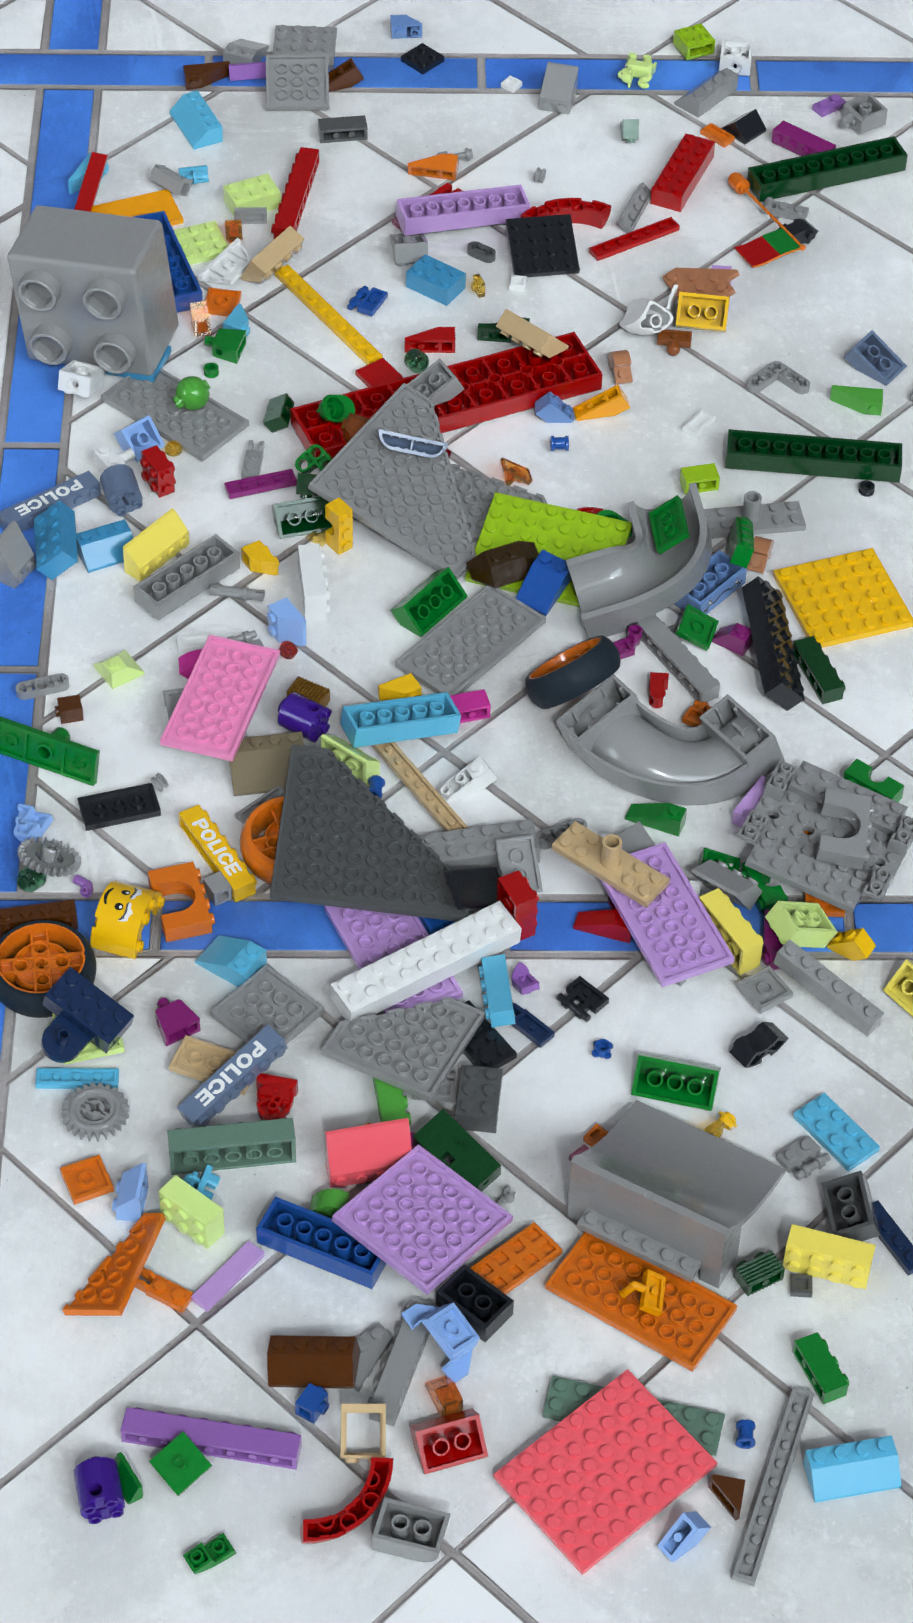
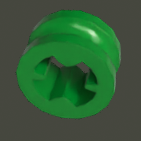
M216 363L205 364L203 366L204 376L216 378L219 375L218 365Z

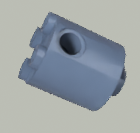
M116 464L103 471L100 476V483L109 509L122 517L126 513L133 512L142 507V494L133 469L130 466Z

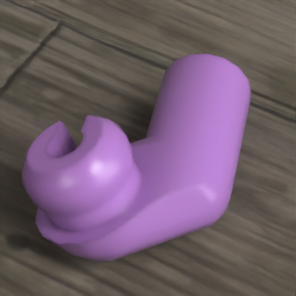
M78 874L75 875L73 883L81 887L80 894L85 898L90 897L93 894V883Z

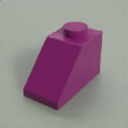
M739 623L720 628L714 635L712 643L744 656L752 646L751 629Z

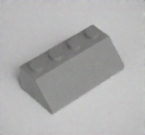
M728 68L716 72L676 100L674 105L699 118L737 90L739 74Z

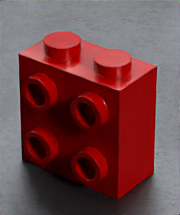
M157 445L141 451V476L144 482L147 481L151 491L155 492L159 498L175 492V466L172 461L167 459L165 452L161 451Z

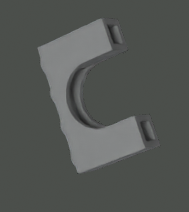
M826 788L822 799L821 815L848 821L853 825L857 834L850 838H839L821 834L817 844L816 860L862 870L864 862L867 863L869 858V851H866V848L869 847L871 836L868 835V832L872 828V820H869L874 810V805H871L872 797Z

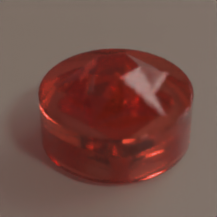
M290 641L282 642L278 649L280 650V655L285 659H293L298 652L296 645Z

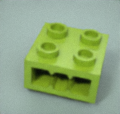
M702 23L674 30L673 44L686 60L714 53L715 39Z

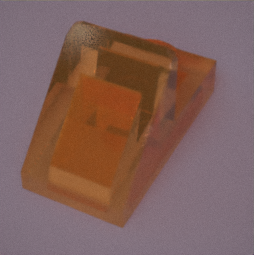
M207 302L189 303L192 318L191 325L195 337L212 334Z
M503 457L500 459L502 477L506 485L510 486L514 480L527 485L533 481L528 468Z

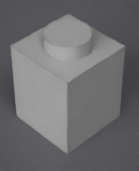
M221 871L203 878L206 895L214 906L232 899V887Z

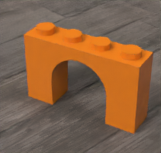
M194 862L147 871L148 884L151 890L161 892L162 896L184 894L194 901L189 908L183 911L161 915V926L166 943L212 933V925L215 924L214 915L209 913V899L204 897L206 895L204 883L200 884L199 868L195 869Z

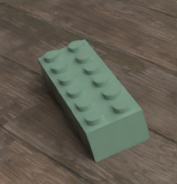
M293 1118L167 1130L171 1175L193 1173L194 1171L204 1172L207 1165L213 1167L212 1171L296 1162V1138Z

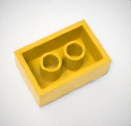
M679 292L676 327L726 333L730 297Z

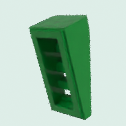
M703 848L699 856L698 866L711 859L716 861V863L718 861L724 862L731 871L733 869L739 871L740 858Z

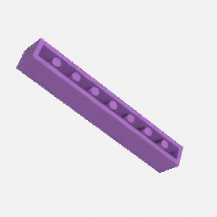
M139 1407L126 1408L120 1430L122 1442L157 1448H165L184 1431L203 1455L297 1470L302 1448V1436L294 1432L285 1433L271 1428L260 1429L250 1425L241 1426L227 1421L216 1422L210 1421L207 1418L197 1419L183 1414L172 1415L166 1414L163 1411L153 1412Z

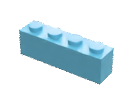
M505 954L482 957V966L478 967L480 978H484V980H481L482 992H486V994H483L484 1006H488V1008H485L486 1020H491L492 1028L516 1024Z

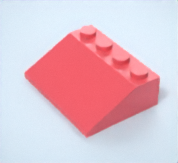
M403 1118L326 1131V1171L330 1188H342L347 1185L375 1181L412 1150L409 1119Z

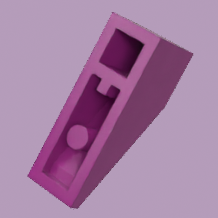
M769 909L765 910L763 920L761 958L765 965H770L773 970H777L780 968L774 964L777 952L784 945L780 943L778 936L771 929L769 922L765 918L769 912Z

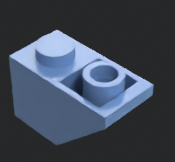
M406 14L390 15L392 39L422 38L421 22Z
M548 392L535 402V414L547 423H572L574 421L573 408L551 392Z

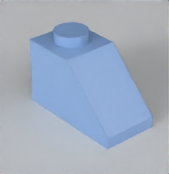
M697 1511L683 1512L657 1547L671 1562H675L698 1545L711 1526Z

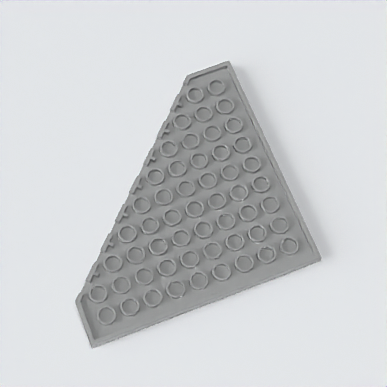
M403 383L309 483L308 489L328 502L340 497L353 509V517L433 568L440 570L449 567L458 580L468 569L466 562L476 557V553L472 547V538L470 531L467 529V521L464 510L462 511L459 492L456 490V481L450 468L448 453L445 450L440 456L428 458L394 451L386 448L379 438V429L445 443L439 429L440 424L434 411L433 400Z

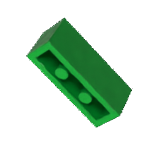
M818 1332L795 1340L793 1354L822 1404L846 1396L849 1386L848 1377L845 1373L842 1374L839 1369V1363L836 1357L832 1356L829 1352L826 1340L822 1339Z

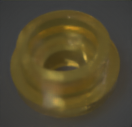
M169 441L165 446V453L173 457L178 456L182 453V446L178 441Z

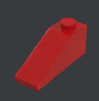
M436 327L405 337V353H455V327Z
M617 909L578 912L573 926L575 930L630 943L632 935Z

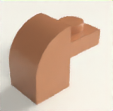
M628 350L609 352L610 370H613L615 385L632 383L630 366L632 363Z
M759 536L754 537V552L747 570L764 574L767 561L772 553L774 540Z

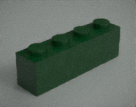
M811 636L793 641L794 654L798 665L822 705L843 699L845 684L838 677L837 670L832 667L829 657L824 654L821 644L816 641L815 637Z

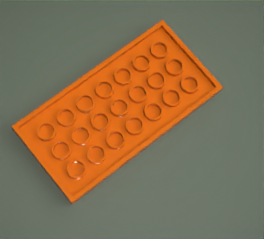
M584 1232L545 1284V1289L692 1372L737 1311L738 1306L693 1280L692 1282L686 1281ZM647 1269L666 1277L663 1311L658 1317L639 1309L641 1292L635 1290L626 1298H622L619 1294L620 1290L632 1281L642 1283L643 1272Z

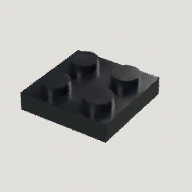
M421 43L403 54L401 62L419 73L425 74L444 62V56Z

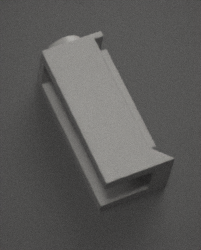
M158 164L154 165L149 178L176 195L181 193L184 196L188 195L193 179H187L165 167V165Z

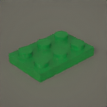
M678 495L648 513L656 551L660 555L690 537L682 500Z

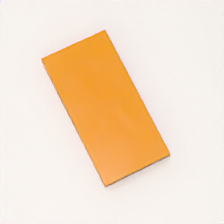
M168 189L94 205L92 208V212L128 217L165 211L171 226L184 223L183 216Z

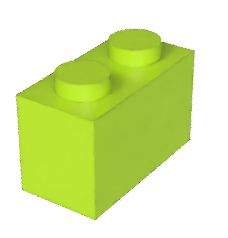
M715 463L682 467L680 469L679 481L686 495L689 490V484L696 482L699 493L719 490L720 476Z

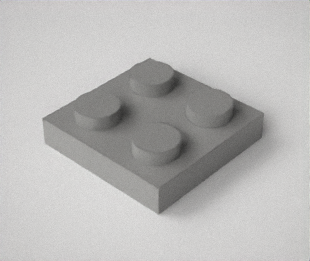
M770 965L737 982V988L760 1014L793 997V991Z

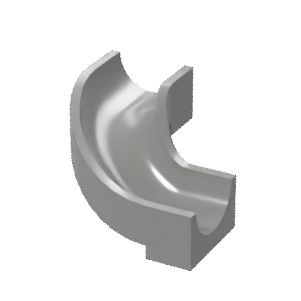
M696 482L689 484L687 494L681 499L690 537L661 555L656 551L648 514L652 510L641 508L634 501H631L627 505L636 535L633 543L601 549L566 560L580 605L581 618L589 639L601 635L608 637L625 632V625L640 621L670 607L685 597L700 582L707 571L711 559L712 540Z
M613 674L556 720L567 746L600 776L631 793L664 803L707 805L730 800L751 789L762 775L765 777L775 770L780 760L785 761L775 735L728 694L699 717L701 725L697 727H682L665 720L648 709L638 700L637 695Z

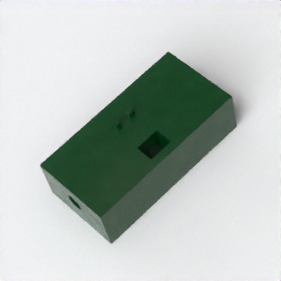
M444 1109L413 1135V1145L415 1147L419 1144L481 1192L501 1175V1165Z

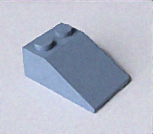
M873 330L844 356L854 369L885 386L907 367Z

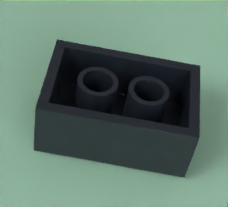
M465 1264L436 1291V1306L441 1307L454 1302L484 1342L513 1315L514 1300Z

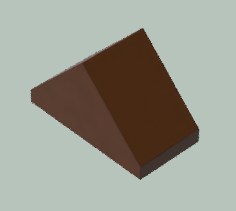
M713 1474L710 1476L709 1489L733 1519L737 1521L740 1517L745 1480Z

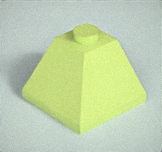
M126 650L93 664L94 668L112 689L144 675V671Z

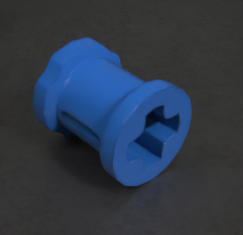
M551 436V451L557 449L569 451V437Z
M373 775L368 781L369 791L381 799L385 779L381 776Z
M748 1419L737 1421L738 1438L736 1439V1446L742 1449L753 1448L756 1444L753 1438V1431L756 1428L755 1422Z

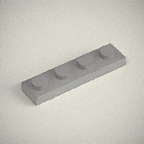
M644 182L638 185L618 221V224L626 233L634 230L651 199V190Z

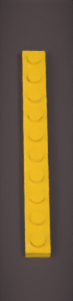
M288 264L281 267L278 271L274 270V276L366 365L383 358V355Z

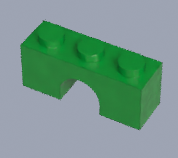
M856 759L844 771L843 778L896 802L902 799L903 784L889 776L883 782L872 781L873 767L859 759Z
M746 862L742 863V870L740 872L743 874V877L745 879L750 877L759 883L757 886L762 890L756 901V906L759 911H762L763 915L765 910L769 909L770 911L777 901H788L781 885L774 887L766 886L765 884L770 883L771 877L745 866Z

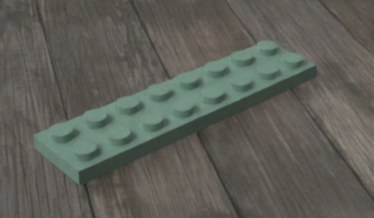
M552 1376L543 1418L562 1421L604 1387ZM657 1399L710 1455L716 1456L725 1414Z

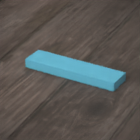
M37 1068L35 1087L36 1089H76L77 1087L83 1089L84 1084H87L89 1087L91 1083H95L96 1086L99 1083H103L104 1087L110 1084L112 1089L114 1087L118 1088L119 1068Z

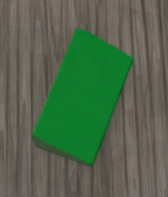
M120 1452L114 1460L118 1465L123 1497L127 1504H132L143 1498V1489L125 1456Z

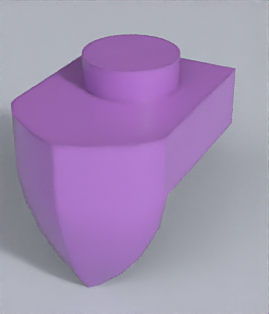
M518 962L512 973V986L521 995L540 989L539 982L529 973L527 966Z

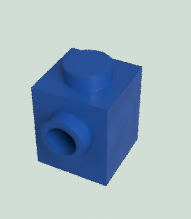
M309 1383L295 1402V1414L315 1424L320 1415H324L330 1405L326 1390Z

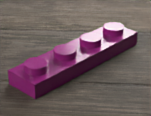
M287 469L225 482L224 486L228 498L234 499L296 486L297 479L293 470Z

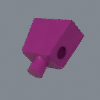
M162 998L157 1002L159 1008L155 1010L156 1024L166 1047L184 1039L185 1035L191 1036L201 1031L200 1018L182 1000L178 999L170 1003L167 998Z

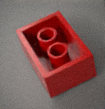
M519 870L498 878L497 902L500 901L522 928L520 941L534 936L537 926V901H539L537 892L531 889L528 879L525 876L523 877Z

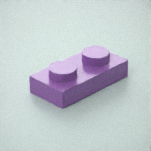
M834 94L813 104L812 110L819 116L824 117L842 109L846 101L838 94Z

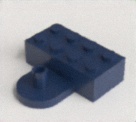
M69 967L44 996L42 1005L57 1017L45 1029L42 1035L41 1047L49 1059L59 1063L74 1060L90 1042L107 1054L132 1025L134 1015L73 968Z

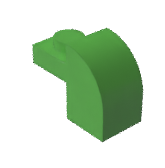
M324 1189L312 1196L309 1210L332 1219V1215L350 1201L348 1199L349 1193L339 1189Z

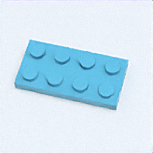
M825 1092L794 1112L793 1118L848 1172L879 1152L880 1146Z

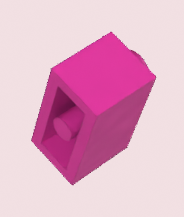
M485 689L450 696L461 714L460 723L490 718L491 704Z

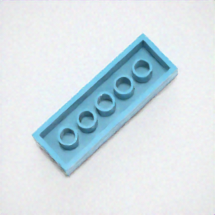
M448 692L343 706L340 724L353 748L458 733L461 714Z

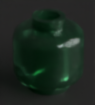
M415 348L406 353L404 363L412 372L422 373L429 365V358L420 349Z
M25 867L18 872L17 884L20 889L28 893L38 890L46 883V875L37 873L36 870H31L29 867Z

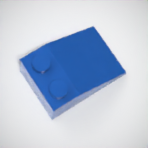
M542 549L533 562L516 599L538 613L547 616L572 580L567 562Z

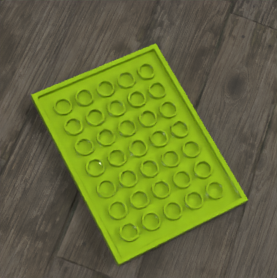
M495 492L475 548V553L477 556L486 550L516 541L535 543L538 554L543 549L566 561L601 549L627 545L632 522ZM467 570L465 576L466 582L484 585L478 581H473L471 579L469 571ZM524 580L499 588L518 593ZM571 580L557 602L580 607L574 584Z

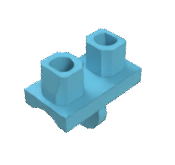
M207 165L178 168L179 175L187 179H193L192 184L209 182Z
M207 1165L200 1178L198 1177L199 1173L196 1171L185 1175L183 1179L185 1182L212 1200L214 1193L204 1189L207 1186L215 1190L220 1181V1177L211 1172L212 1166Z

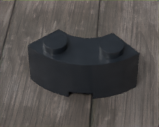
M794 219L788 225L786 223L783 224L801 244H809L818 233V230L805 219Z
M762 1022L753 1032L736 1039L729 1052L745 1068H749L762 1063V1058L767 1054L771 1056L775 1054L789 1038L773 1022Z

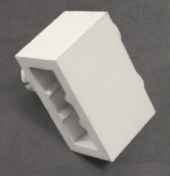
M107 443L93 449L94 466L101 474L110 466L116 464L126 465L125 462L135 459V453L131 448L121 453H116Z

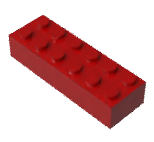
M685 133L652 187L650 204L681 212L714 158L715 141Z

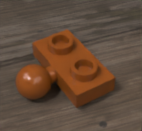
M665 329L658 333L657 345L667 346V353L671 356H676L680 352V347L691 348L692 332Z

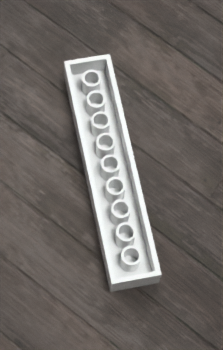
M498 901L331 983L330 999L349 1022L359 1020L361 1016L377 1014L481 962L482 957L493 956L520 943L522 928L504 905Z

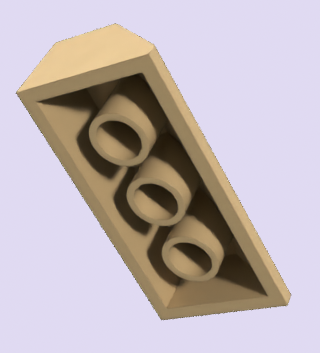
M289 226L249 262L241 279L258 283L264 279L268 280L273 275L274 270L278 271L283 266L284 261L288 262L293 257L294 252L297 254L303 246L301 244L304 238L294 228Z
M505 309L496 327L501 329V334L508 338L511 335V340L518 344L523 342V347L530 351L533 348V353L540 357L545 355L550 358L567 350L569 347L551 334L508 309Z

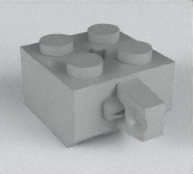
M870 93L848 100L843 105L840 126L843 129L853 127L859 134H863L886 125L888 109Z

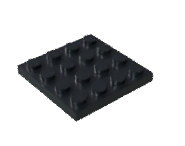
M571 214L506 219L505 223L514 275L539 277L579 273L580 268Z

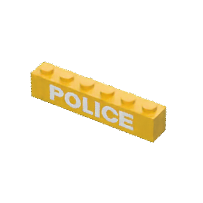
M198 804L178 813L179 826L213 873L221 871L231 885L234 902L236 903L256 894L255 885H257V880L255 876L248 872L244 861L239 860L236 850L234 848L231 849L227 838L220 834L216 823L211 822L208 812L206 810L203 811Z

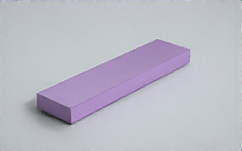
M250 1241L246 1242L191 1296V1301L208 1312L265 1256L264 1251Z

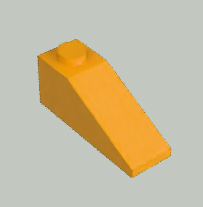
M617 384L573 407L577 421L616 416L629 409L630 405L627 396Z

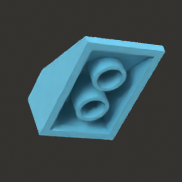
M219 935L195 960V963L239 987L267 964L266 949L252 941Z

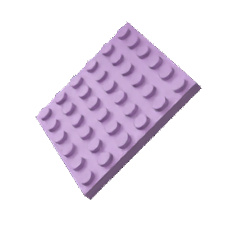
M418 1144L333 1214L332 1221L428 1295L513 1221V1215Z

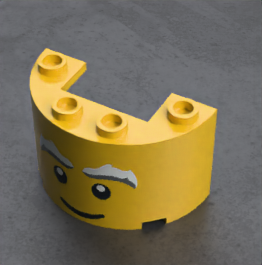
M116 880L115 882L111 881L105 888L94 917L97 918L95 926H92L91 947L136 959L138 953H141L144 947L141 932L144 926L149 923L151 911L153 915H157L159 909L163 908L165 897L162 896L161 892Z

